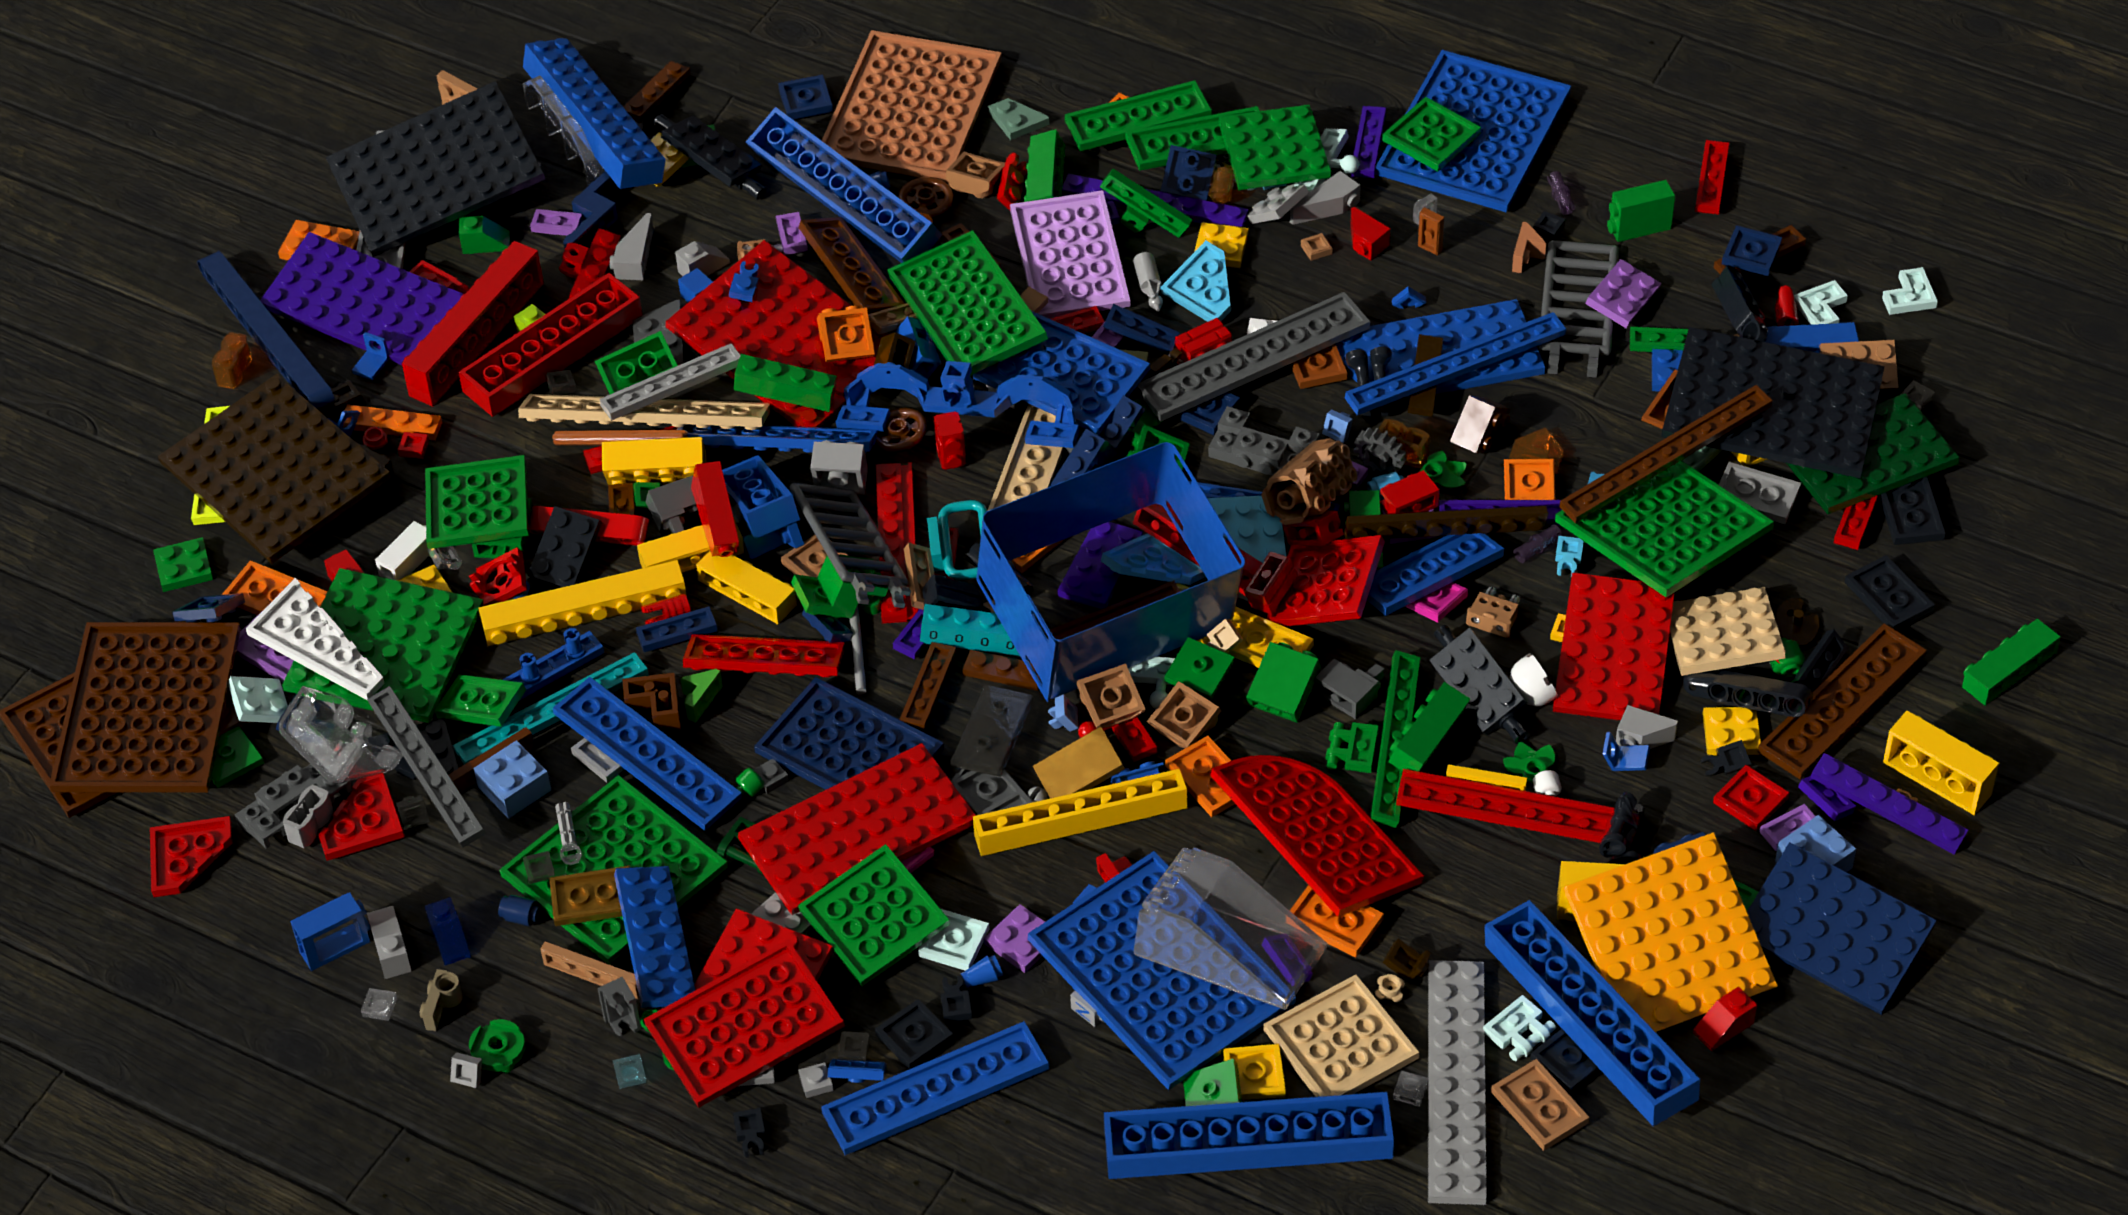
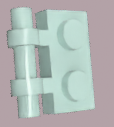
M1522 995L1484 1025L1483 1030L1485 1035L1501 1049L1506 1048L1511 1043L1515 1048L1509 1052L1512 1060L1517 1061L1522 1056L1527 1057L1532 1053L1533 1047L1539 1042L1544 1043L1548 1040L1550 1033L1556 1029V1026L1550 1020L1542 1025L1539 1022L1542 1018V1011ZM1529 1029L1533 1034L1524 1039L1521 1034Z

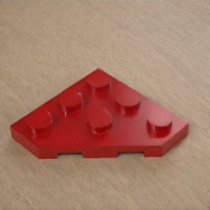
M383 772L358 779L352 786L353 791L346 800L343 799L333 813V819L330 824L319 833L326 861L404 838Z
M230 816L150 827L151 892L153 898L182 893L232 844V822Z

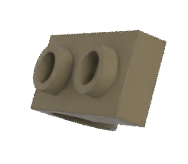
M439 969L436 970L434 979H430L427 988V1000L422 1002L420 1007V1018H423L426 1030L437 1031L444 1008H453L459 1005L463 998L457 975L447 970Z

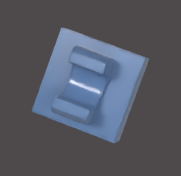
M1330 410L1326 415L1322 434L1345 443L1349 438L1353 421L1351 415L1345 412L1339 413Z
M1064 694L1056 697L1055 707L1048 710V713L1054 718L1049 721V724L1054 729L1064 726L1069 732L1078 729V707Z

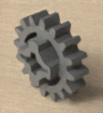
M1367 428L1366 431H1361L1353 443L1356 446L1353 451L1359 454L1357 459L1363 460L1364 467H1372V472L1378 470L1381 475H1384L1385 472L1398 473L1407 460L1405 458L1406 451L1401 450L1403 444L1397 443L1395 436L1389 437L1388 431H1385L1383 434L1379 428H1376L1374 432L1371 428Z

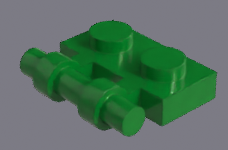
M1352 722L1351 730H1345L1343 723H1334V727L1329 734L1330 748L1327 749L1325 756L1327 768L1334 770L1337 768L1338 762L1345 761V770L1371 773L1378 736V725ZM1344 742L1349 743L1348 749L1340 748L1341 744Z

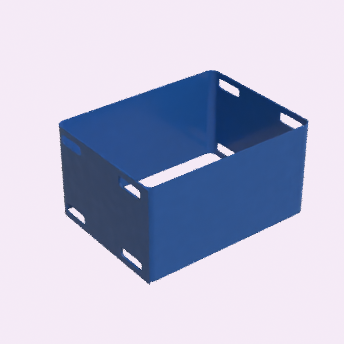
M1164 442L987 511L983 515L976 580L1042 695L1048 702V699H1053L1078 689L1077 681L1123 664L1130 668L1183 646L1188 637L1194 640L1206 637L1224 619H1230L1233 622L1245 558L1177 448L1171 443ZM1175 454L1179 458L1188 475L1190 476L1192 480L1191 484L1189 483L1188 479L1179 467L1175 459ZM1167 501L1174 510L1178 519L1180 520L1183 526V531L1176 522L1172 513L1170 512L1167 506ZM1152 504L1163 506L1208 581L1061 640L1054 638L1008 561ZM1224 534L1227 536L1230 543L1237 552L1238 556L1240 557L1241 565L1234 556L1228 544L1226 543L1224 539ZM980 576H981V578L983 579L984 583L986 584V586H987L988 590L990 591L992 597L994 598V600H995V605H994V603L992 602L991 598L989 597L988 593L986 592L984 586L982 585V583H981V581H980V579H979ZM1034 614L1036 615L1037 619L1039 620L1040 624L1042 625V627H1043L1044 631L1046 632V634H1047V636H1048L1049 639H1047V637H1046V635L1044 634L1043 630L1041 629L1039 623L1037 622V620H1036ZM1028 659L1030 660V662H1031V664L1033 665L1035 671L1037 672L1038 676L1040 677V679H1041V681H1042V684H1041L1040 680L1038 679L1036 673L1034 672L1033 668L1031 667V665H1030Z

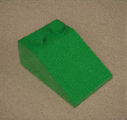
M662 331L595 361L609 394L678 366Z

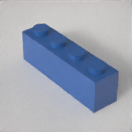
M1854 322L1767 327V343L1820 353L1819 345L1821 343L1859 342Z

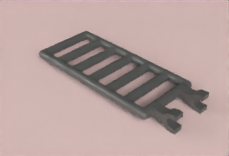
M1557 240L1549 241L1541 317L1554 312L1557 317L1604 321V327L1593 328L1564 325L1566 328L1565 335L1603 338L1602 345L1548 341L1538 345L1539 349L1550 351L1548 374L1558 373L1559 352L1589 354L1587 377L1597 378L1599 355L1607 356L1611 353L1613 320L1594 310L1552 307V300L1586 303L1591 293L1553 290L1554 283L1597 287L1604 278L1555 274V267L1603 270L1609 273L1619 262L1618 246ZM1557 250L1610 254L1609 261L1556 257Z
M792 483L790 485L792 495L840 579L851 582L858 603H869L870 600L867 592H874L875 587L873 584L887 586L892 594L894 607L904 608L903 595L909 596L911 593L910 589L906 587L909 583L908 579L858 494L850 489ZM804 494L849 499L851 503L806 498ZM813 509L857 513L859 517L817 513ZM821 523L866 528L868 532L822 527ZM829 538L873 542L876 546L831 542ZM838 553L883 557L885 561L840 557ZM847 568L892 572L894 576L848 572Z

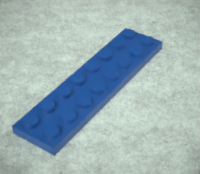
M686 424V426L677 429L686 430L688 438L702 437L706 448H719L720 445H728L730 449H743L744 446H751L755 450H768L769 447H775L779 451L784 452L798 448L803 449L804 452L812 453L814 442L828 440L834 443L856 442L864 444L866 454L867 451L870 452L877 438V430L763 425L756 430H747L745 426L723 429L719 425L698 428L693 424Z
M588 677L553 707V714L704 831L742 799V793L591 677Z
M1024 1021L821 1106L822 1113L844 1155H847L1048 1070L1049 1063Z

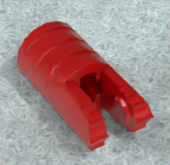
M1787 285L1782 286L1779 289V297L1775 305L1777 326L1799 325L1797 304L1794 301L1793 291Z
M685 593L641 606L642 613H651L660 609L663 615L646 620L645 624L691 612Z

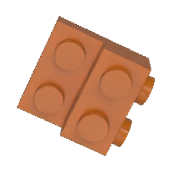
M854 305L842 311L829 308L819 313L817 323L826 362L874 357L875 353L867 308H860V306Z

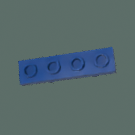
M569 628L563 633L565 645L536 660L532 653L522 654L519 658L522 669L503 680L522 682L526 691L520 699L522 700L605 653L603 645L590 631L580 636L577 629Z

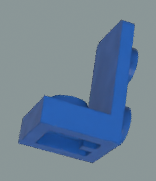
M796 522L787 525L786 528L770 532L769 535L762 538L753 539L749 533L742 536L743 544L750 559L759 557L786 543L795 549L804 545Z

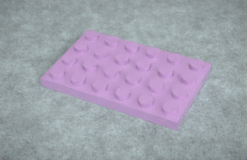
M1103 190L1010 204L1027 285L1048 297V303L1038 314L1051 319L1093 306H1097L1099 311L1111 310L1113 304L1122 308L1130 307V297Z

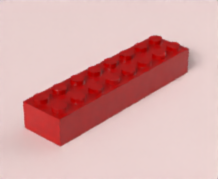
M513 241L508 248L504 249L501 256L489 266L488 270L475 281L467 293L461 296L456 305L448 310L445 317L432 328V331L418 343L411 354L404 358L402 367L409 397L433 407L459 378L458 372L474 362L540 289L544 282L538 250Z
M606 274L460 370L458 373L462 392L494 417L632 325L634 319L643 316L640 297L612 274Z

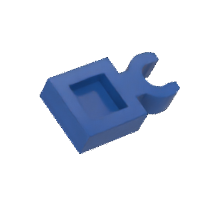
M742 261L740 264V274H734L729 297L753 302L758 285V278H756L758 275V264H755L752 270H747L745 268L746 261Z

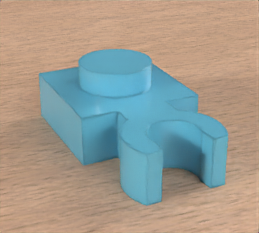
M1558 536L1555 561L1558 562L1557 575L1561 576L1563 569H1570L1571 577L1572 573H1576L1577 564H1581L1583 540L1574 537Z

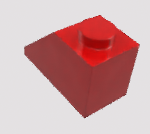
M1351 208L1350 226L1353 250L1359 255L1372 260L1390 246V228L1358 208Z
M1738 986L1714 1003L1694 1028L1693 1033L1713 1051L1754 1024L1757 1004Z

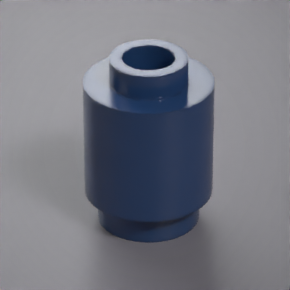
M516 895L503 896L499 904L498 914L505 921L532 926L540 918L541 907L538 906L537 900Z

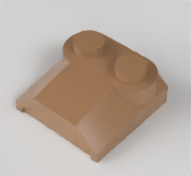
M964 151L946 170L948 185L956 192H966L973 194L977 198H986L993 193L994 184L1000 178L1005 162H999Z
M1126 664L1077 681L1080 699L1086 705L1096 728H1109L1129 721L1146 710Z
M1178 681L1147 722L1157 732L1179 747L1187 748L1194 744L1205 731L1215 727L1221 710L1217 705Z

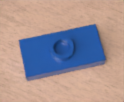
M832 1059L828 1066V1077L848 1078L850 1082L854 1083L865 1082V1080L883 1081L886 1075L887 1063Z

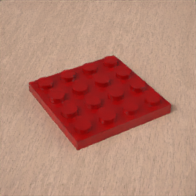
M1376 535L1334 540L1324 546H1290L1287 557L1291 559L1298 575L1274 612L1268 614L1266 619L1284 627L1360 619L1385 544L1383 537Z
M736 908L694 984L695 990L788 939L813 977L818 981L834 952L833 946Z

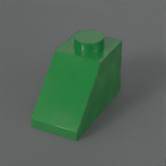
M484 216L459 218V237L463 254L500 252L510 246V231Z

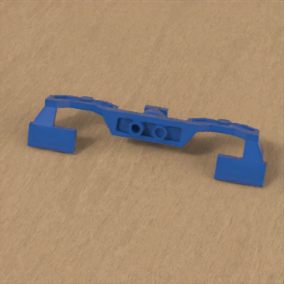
M947 361L940 378L942 388L930 387L927 378L902 365L887 362L870 366L858 373L856 379L844 388L846 405H842L836 420L837 428L884 432L890 417V410L888 408L868 406L871 393L880 388L902 389L917 397L924 412L949 413L955 411L959 415L996 417L1020 400L1046 401L1057 408L1055 423L1030 421L1025 435V443L1030 445L1074 448L1080 431L1079 425L1075 422L1071 392L1055 381H1050L1043 376L1035 374L1018 375L1000 384L997 392L978 391L974 389L973 380L970 376L972 371L971 363Z

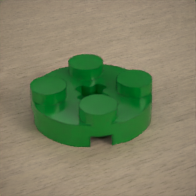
M495 1019L489 1021L490 1024L483 1028L482 1026L476 1028L469 1040L471 1056L482 1059V1069L486 1071L511 1072L515 1068V1064L522 1059L526 1049L524 1036L519 1027L511 1021ZM502 1042L503 1047L500 1049H493L491 1045Z

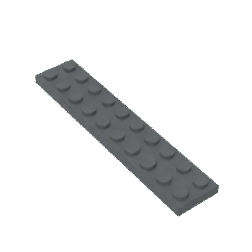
M1342 292L1143 380L1136 387V392L1161 422L1370 328V321L1349 296Z

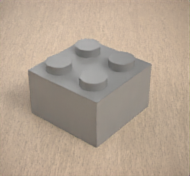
M828 440L814 442L810 467L814 485L854 490L857 494L865 495L868 466L864 444L856 442L834 443Z

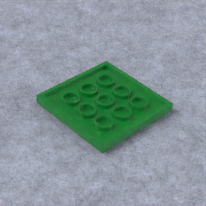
M1310 104L1219 117L1220 130L1238 190L1331 177L1329 163Z
M524 455L425 468L426 543L428 549L529 536L527 474Z
M886 844L798 905L800 912L827 944L833 946L835 955L862 987L951 925L948 917Z

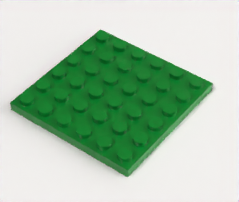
M1683 461L1674 464L1576 524L1563 510L1555 515L1556 523L1664 597L1673 594L1770 532L1774 526L1773 520Z
M339 568L320 608H323L344 632V636L357 647L358 652L364 658H367L383 676L384 684L375 694L390 686L412 720L429 723L480 615L478 607H483L484 603L483 599ZM293 661L282 684L283 691L327 701H331L332 697L333 702L374 711L366 699L296 661Z
M618 775L571 812L577 842L575 848H563L559 824L557 823L500 869V875L524 896L537 900L541 910L554 920L549 877L630 866V868L669 866L676 903L679 909L728 868V864L725 859ZM623 916L561 925L608 965L612 964L629 950Z

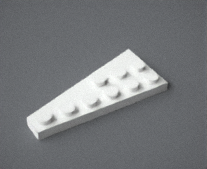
M296 578L246 628L248 636L366 700L373 696L384 684L383 676L367 658H364L358 652L353 642H350L344 636V632L323 608H320L314 602L313 597L308 592H305Z

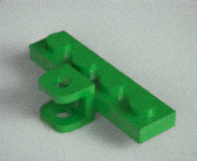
M1115 169L1110 171L1100 185V188L1128 205L1120 223L1134 233L1140 232L1150 219L1179 238L1192 221L1191 218ZM1129 220H1133L1136 224L1130 223Z

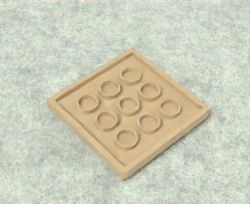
M1765 587L1726 592L1707 597L1702 596L1683 601H1673L1669 634L1681 676L1785 659V649Z
M1357 975L1344 980L1264 1024L1265 1033L1274 1044H1279L1280 1052L1315 1097L1355 1094L1419 1059L1418 1050Z

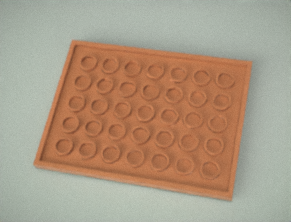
M871 30L822 142L857 167L919 178L933 177L948 183L946 170L963 153L1001 62V52Z

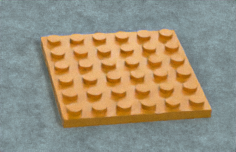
M1714 832L1563 888L1597 972L1655 1032L1706 1014L1718 999L1738 986L1749 997L1777 987Z

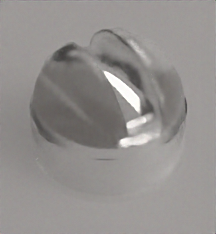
M366 722L355 723L350 730L353 740L367 744V738L372 736V725Z
M566 843L561 847L560 857L565 864L574 865L580 861L582 852L577 844ZM577 849L576 854L564 856L563 852Z

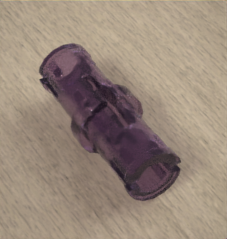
M1558 171L1550 173V176H1547V180L1552 189L1551 195L1557 201L1560 212L1564 215L1572 213V210H1575V205L1571 200V191L1565 185L1562 174Z
M1552 524L1540 534H1533L1529 541L1514 549V554L1519 553L1515 558L1520 563H1524L1538 552L1540 554L1545 552L1549 545L1558 540V536H1562V533H1559L1561 530L1558 526Z

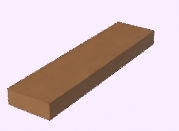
M544 942L540 948L544 965L600 986L623 977L635 998L639 999L636 979L633 973L548 942Z

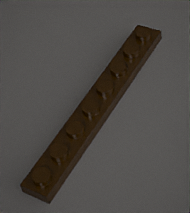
M1546 506L1347 516L1344 535L1345 539L1381 535L1383 539L1537 531L1545 529L1548 510Z

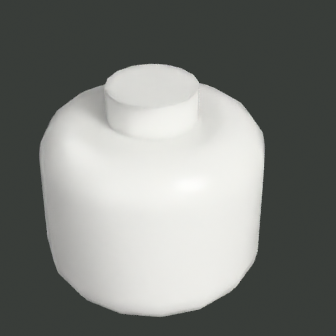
M1541 771L1533 778V785L1537 794L1555 797L1562 790L1559 776L1555 771Z

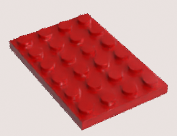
M1572 573L1556 683L1558 697L1554 699L1553 712L1621 720L1627 705L1659 715L1674 593L1664 597L1642 581Z
M789 939L644 1019L649 1032L698 1108L844 1027V1021Z

